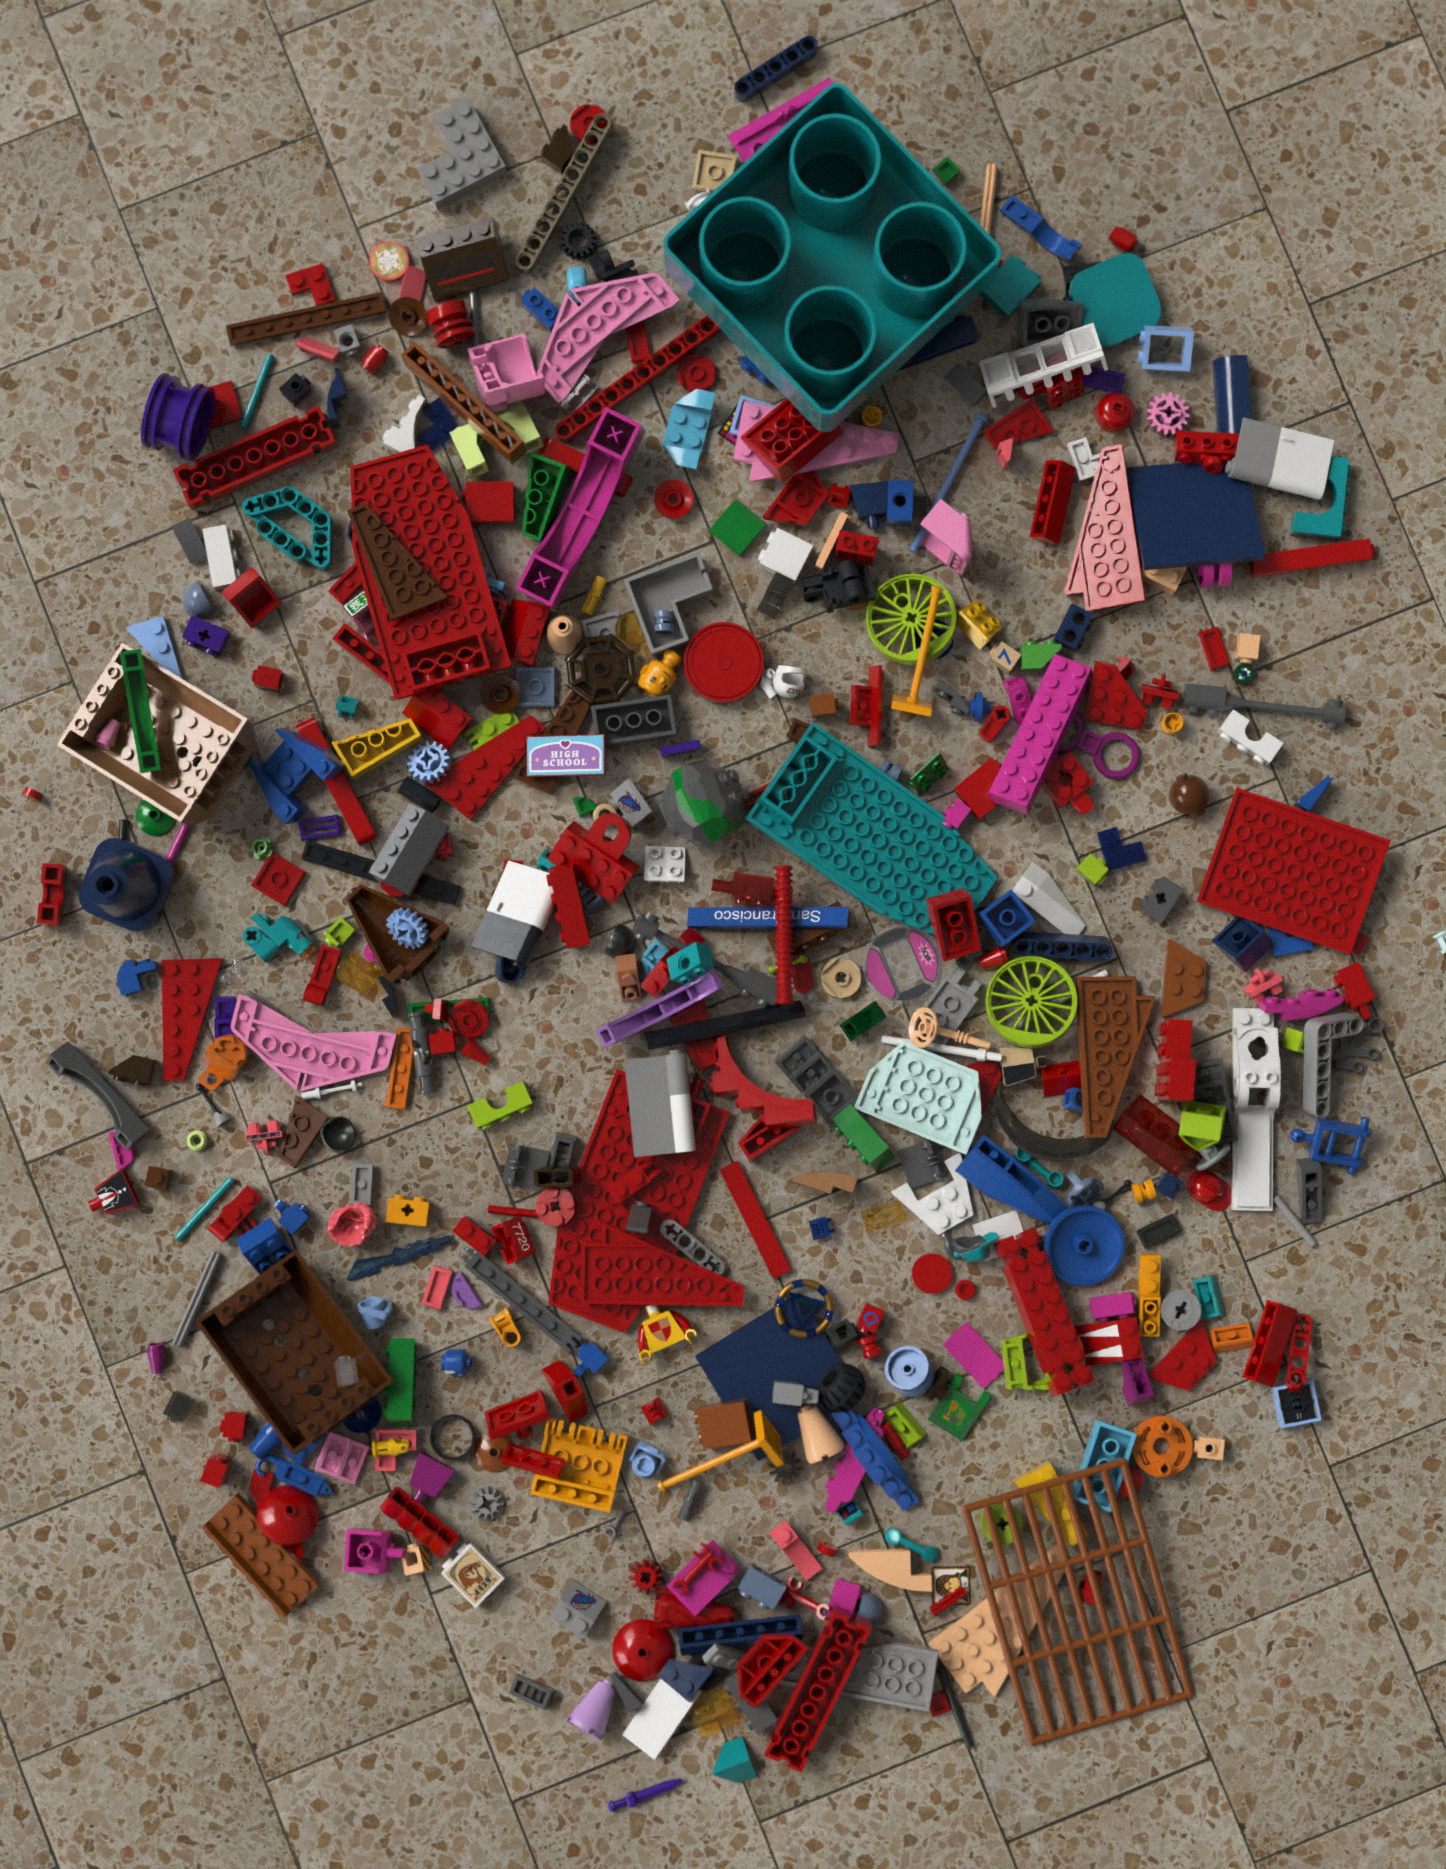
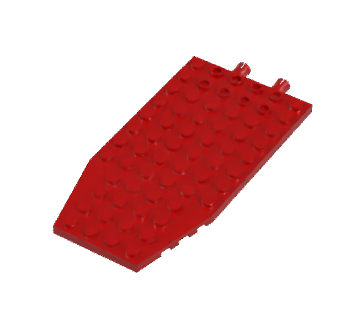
M616 1069L579 1165L581 1181L572 1185L570 1189L576 1199L577 1211L575 1217L570 1223L558 1227L548 1304L623 1333L627 1330L643 1305L580 1304L581 1242H602V1223H606L676 1255L678 1248L660 1233V1224L664 1220L671 1219L686 1229L730 1113L698 1098L705 1080L700 1079L698 1086H696L698 1078L693 1076L689 1088L696 1151L634 1157L626 1072ZM654 1157L656 1161L651 1166L643 1169L644 1172L649 1176L657 1168L661 1167L663 1171L652 1178L651 1182L617 1205L606 1187L638 1165L641 1166ZM636 1201L648 1203V1207L652 1208L647 1233L626 1230L631 1205H636ZM667 1224L665 1226L667 1229L666 1234L670 1232L677 1236L679 1233L672 1229L673 1224L671 1226Z

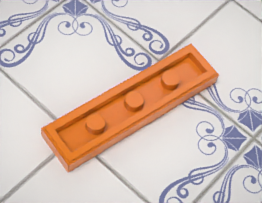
M397 1027L386 1107L404 1110L407 1108L414 1060L410 1035L411 1029Z

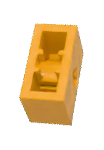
M394 1194V1198H388L386 1222L427 1227L431 1202H426L425 1197L414 1196V1200H407L406 1195ZM408 1204H410V1208L414 1209L413 1213H409V1216H407V1212L403 1211L404 1208L408 1207Z

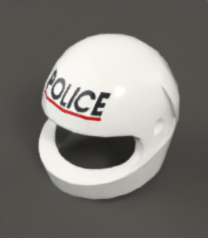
M778 665L772 681L775 691L785 698L798 696L804 689V679L808 677V669Z

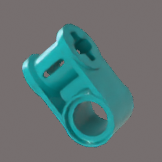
M248 927L243 932V940L265 963H268L281 949L256 927ZM249 932H257L255 935L257 939L249 940Z

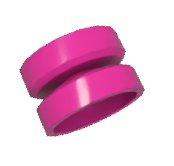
M1232 563L1197 566L1200 588H1211L1214 582L1218 587H1229L1232 579Z

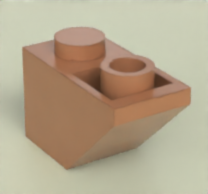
M635 953L615 956L622 1002L642 999Z

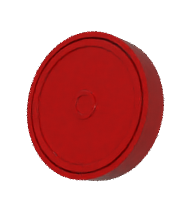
M717 622L703 627L690 639L684 653V672L689 685L699 696L713 703L729 704L744 699L757 687L763 673L764 657L759 642L750 631L735 623Z

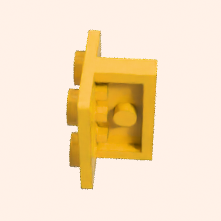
M977 599L961 609L957 615V627L979 649L983 648L995 634L1003 629L1000 621L995 616H992L986 610V606Z

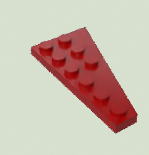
M530 715L452 764L450 770L444 771L446 777L439 776V782L433 779V784H430L427 780L425 785L471 821L527 753V736H541L546 727Z
M223 958L162 960L163 1081H181L186 1079L192 1054L197 1044L198 1035Z

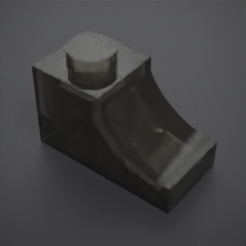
M776 572L767 587L757 611L775 620L793 587L794 581Z

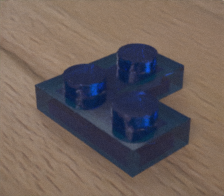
M439 397L423 407V411L433 425L417 435L423 446L428 445L431 452L450 440L451 435L449 432L459 427Z
M1117 827L1097 832L1102 855L1107 863V871L1147 861L1142 841L1122 846Z

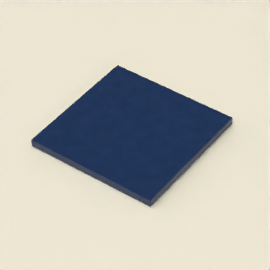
M1173 463L1127 467L1132 508L1144 570L1264 560L1265 554L1250 482L1228 477V473L1225 472L1226 465H1223L1222 471L1218 473L1204 471L1203 464Z
M799 1292L793 1295L794 1297L802 1298ZM793 1296L777 1305V1307L782 1308L785 1322L782 1325H779L775 1315V1307L695 1355L722 1402L747 1398L754 1440L757 1439L754 1413L762 1410L780 1434L781 1446L802 1435L797 1414L801 1406L773 1403L774 1380L798 1382L803 1384L804 1387L817 1390V1385L823 1374L835 1364L841 1363L824 1333L816 1334L815 1328L819 1325L812 1314L800 1325ZM792 1328L805 1331L807 1338H797L788 1334V1332ZM819 1399L817 1403H811V1405H816L826 1419L831 1417L832 1411L826 1409ZM761 1447L752 1450L758 1461L767 1456Z

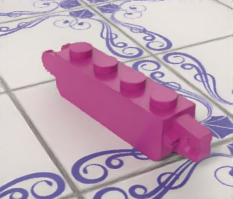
M873 1407L865 1420L882 1439L884 1434L880 1426L884 1412ZM846 1442L843 1449L845 1451L843 1459L838 1458L834 1469L837 1470L834 1477L830 1476L825 1484V1487L828 1488L826 1493L829 1494L825 1503V1509L828 1513L835 1512L841 1501L844 1503L851 1501L865 1473V1469L853 1455V1449L848 1442Z

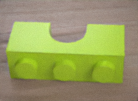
M524 1081L504 1089L507 1094V1103L503 1108L494 1109L486 1097L467 1105L476 1127H482L485 1130L494 1126L493 1122L498 1119L503 1122L512 1118L511 1114L518 1110L520 1114L530 1110V1105L534 1103Z

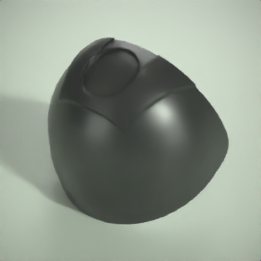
M619 923L606 946L604 954L612 958L632 954L636 948L634 933L627 926Z
M338 1116L326 1121L322 1125L320 1136L328 1150L341 1153L353 1146L356 1140V1131L349 1119Z

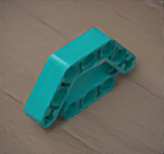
M291 486L245 499L242 509L248 518L257 523V532L264 540L296 563H303L307 560L320 571L330 569L332 566L333 522L328 512ZM288 494H295L296 497L293 501H286ZM270 499H276V504L273 507H268L267 502ZM251 505L255 506L254 512L250 511ZM304 506H311L309 513H302ZM291 509L311 524L312 551L266 516ZM321 517L327 518V522L324 525H319L317 522ZM265 525H271V530L268 533L262 532V528ZM280 537H287V542L279 545L278 539ZM320 537H327V542L324 545L317 543ZM296 549H303L301 556L295 557L293 555ZM320 551H323V556L326 559L323 561V564H320L318 561L321 560Z

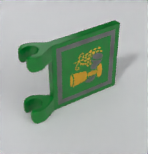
M955 1373L948 1385L946 1395L941 1401H938L928 1420L962 1441L989 1400L990 1393L984 1390L977 1402L957 1390L963 1377L959 1373Z

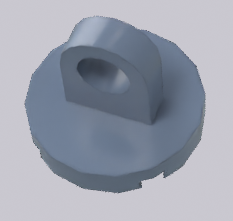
M1073 1171L1066 1175V1178L1073 1186L1067 1197V1204L1070 1207L1092 1205L1098 1200L1100 1190L1103 1191L1104 1183L1097 1176H1091L1081 1181Z

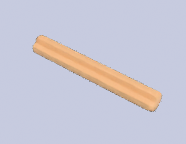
M988 164L986 168L980 226L989 235L998 167L996 164Z

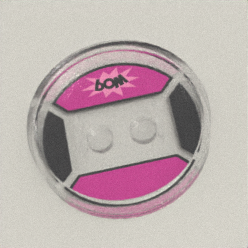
M895 924L880 930L869 941L863 953L862 973L867 986L878 998L890 1004L910 1005L923 1000L936 988L942 976L943 961L935 939L929 933L905 924Z

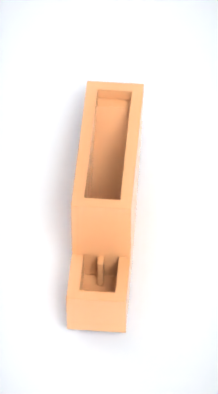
M910 1549L848 1550V1556L864 1571L875 1578L903 1589L932 1592L931 1573H911Z

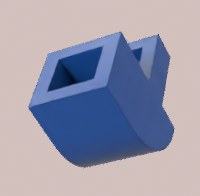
M134 959L126 961L120 967L117 974L121 996L144 991L140 975L159 970L157 962L145 959L139 961V965H137Z

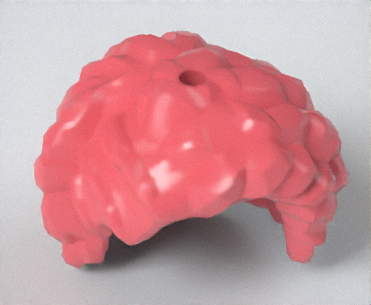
M367 1203L347 1204L345 1207H341L332 1213L328 1221L327 1231L330 1239L334 1240L335 1243L339 1242L340 1246L349 1245L353 1247L361 1245L376 1229L377 1218Z

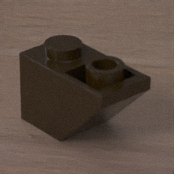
M565 124L555 130L552 135L553 140L541 150L542 162L561 175L572 159L568 128Z
M133 1055L110 1069L108 1074L114 1075V1080L125 1082L127 1078L133 1080L132 1084L145 1086V1083L151 1084L157 1060Z

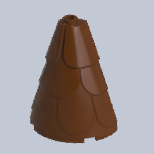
M361 884L357 888H352L347 894L346 900L358 928L363 932L384 977L392 985H400L402 979L408 981L423 970L442 948L440 942L442 940L445 941L448 937L449 926L442 920L393 900L391 896ZM403 908L405 911L409 908L412 914L417 912L416 916L423 918L422 923H427L425 929L429 930L427 934L428 939L421 947L412 949L409 946L407 949L405 944L399 945L397 939H392L394 935L388 933L390 928L386 924L388 923L387 918L394 910Z

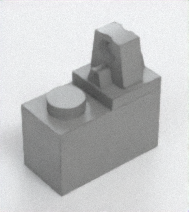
M774 1380L773 1403L796 1406L817 1403L818 1390L804 1387L803 1384L798 1382Z

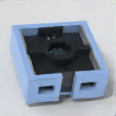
M1312 1379L1306 1380L1303 1389L1297 1393L1289 1391L1286 1384L1271 1387L1278 1426L1280 1428L1321 1421L1314 1381Z

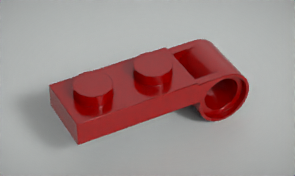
M321 945L310 981L304 991L303 1001L321 1007L324 1005L342 952L341 950Z
M247 1184L207 1230L220 1242L224 1243L263 1198Z

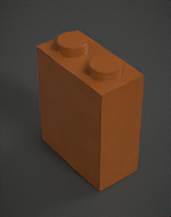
M747 1398L701 1405L694 1413L695 1422L699 1424L700 1428L698 1439L699 1443L703 1444V1449L749 1443L755 1438Z

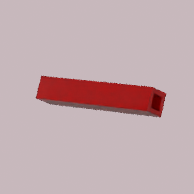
M1369 538L1266 553L1264 560L1249 561L1251 579L1369 562L1375 555L1374 544H1371Z

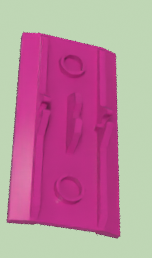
M827 78L728 135V139L735 147L742 161L745 163L827 86L833 84L831 79Z

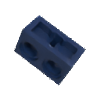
M1071 603L1053 641H1056V644H1061L1062 647L1072 652L1075 651L1076 647L1080 649L1085 640L1082 637L1084 631H1089L1094 622L1091 619L1093 613ZM1079 615L1083 617L1084 623H1075L1074 616ZM1072 633L1075 636V641H1067L1065 634Z

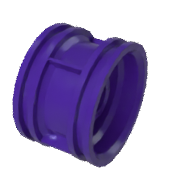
M162 373L155 381L144 409L141 425L142 445L147 448L152 447L157 451L161 450L164 446L175 448L176 454L180 458L186 457L190 461L197 459L210 432L209 425L214 415L216 401L214 388L210 386L205 387L200 383L195 384L193 388L182 386L179 377Z

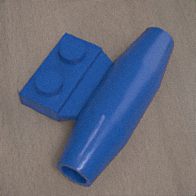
M267 1422L254 1439L249 1450L256 1457L262 1459L281 1444L284 1453L300 1466L327 1434L306 1450L292 1456Z

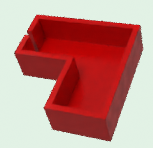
M1168 1018L1163 1020L1162 1024H1159L1158 1034L1162 1038L1161 1044H1158L1157 1056H1160V1064L1156 1065V1076H1159L1158 1084H1155L1154 1096H1157V1101L1179 1103L1193 1101L1196 1059H1190L1193 1020Z

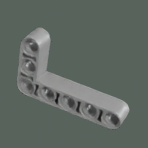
M1343 1012L1311 1018L1306 1022L1304 1028L1303 1110L1305 1113L1318 1118H1325L1329 1114L1332 1039L1359 1034L1364 1026L1362 1018Z

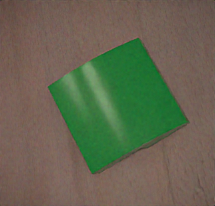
M735 499L709 531L734 553L741 556L749 544L755 540L766 526V523L738 499Z

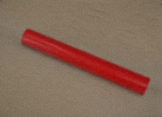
M488 1206V1213L539 1218L536 1211L532 1209Z

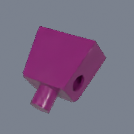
M421 1451L409 1485L416 1488L411 1499L422 1504L427 1495L435 1498L456 1469Z

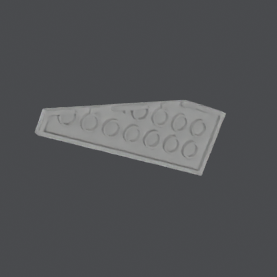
M899 1642L861 1647V1652L840 1695L929 1712L939 1650ZM810 1654L803 1655L778 1684L795 1687Z

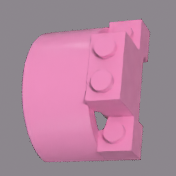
M525 334L468 348L469 359L475 372L479 395L483 404L492 413L507 409V404L545 394L544 376L542 373L538 377L536 375Z

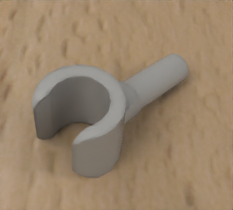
M620 1511L612 1524L607 1525L603 1531V1534H605L607 1529L613 1530L610 1539L615 1536L617 1532L616 1527L625 1515L623 1511Z

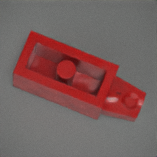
M1356 962L1333 972V981L1335 986L1342 991L1344 1005L1352 1009L1354 1013L1358 1012L1362 1020L1372 1017L1368 1007L1371 1006L1370 1001L1376 998L1360 963Z

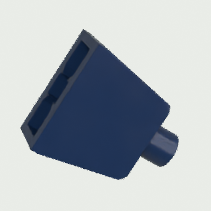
M888 481L850 485V495L857 519H866L867 529L879 528L878 518L885 517L887 511Z

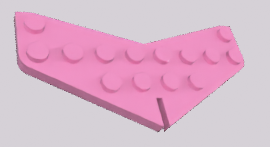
M648 273L570 289L580 301V306L566 292L537 371V377L540 373L543 374L545 389L558 404L568 396L607 336L674 306L680 300L659 274Z
M238 994L231 1022L232 1032L295 1090L298 1088L301 1072L305 1073L301 1091L385 1070L390 1063L397 1033L390 1031L313 1033L254 998L243 994Z

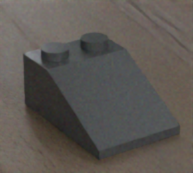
M1044 298L1019 299L1018 339L1023 346L1033 345L1082 327L1083 303Z

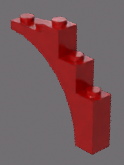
M726 1034L717 1036V1040H714V1048L719 1056V1059H716V1069L720 1072L712 1073L713 1080H710V1090L714 1092L717 1098L738 1095L735 1096L736 1107L740 1108L743 1114L764 1111L761 1113L763 1125L766 1124L769 1130L817 1124L816 1108L812 1099L795 1100L782 1098L757 1087L736 1066L730 1052Z

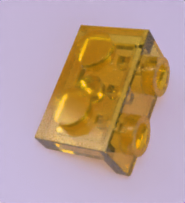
M349 951L342 958L333 977L368 997L378 978L383 973L377 965L366 961L359 954Z

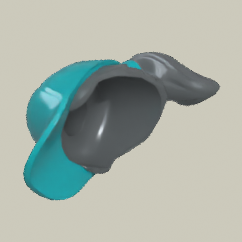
M989 1232L984 1236H964L955 1240L949 1234L941 1233L947 1254L952 1258L962 1257L970 1263H979L987 1259L990 1255L989 1246L1000 1239L996 1232Z

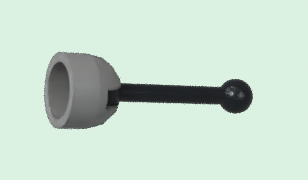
M198 1083L196 1090L202 1093L214 1111L213 1121L217 1128L222 1127L231 1120L230 1116L225 1111L217 1110L204 1091V1086Z
M1129 1179L1125 1180L1124 1184L1106 1201H1096L1092 1205L1107 1211V1204L1126 1187H1130L1132 1182Z

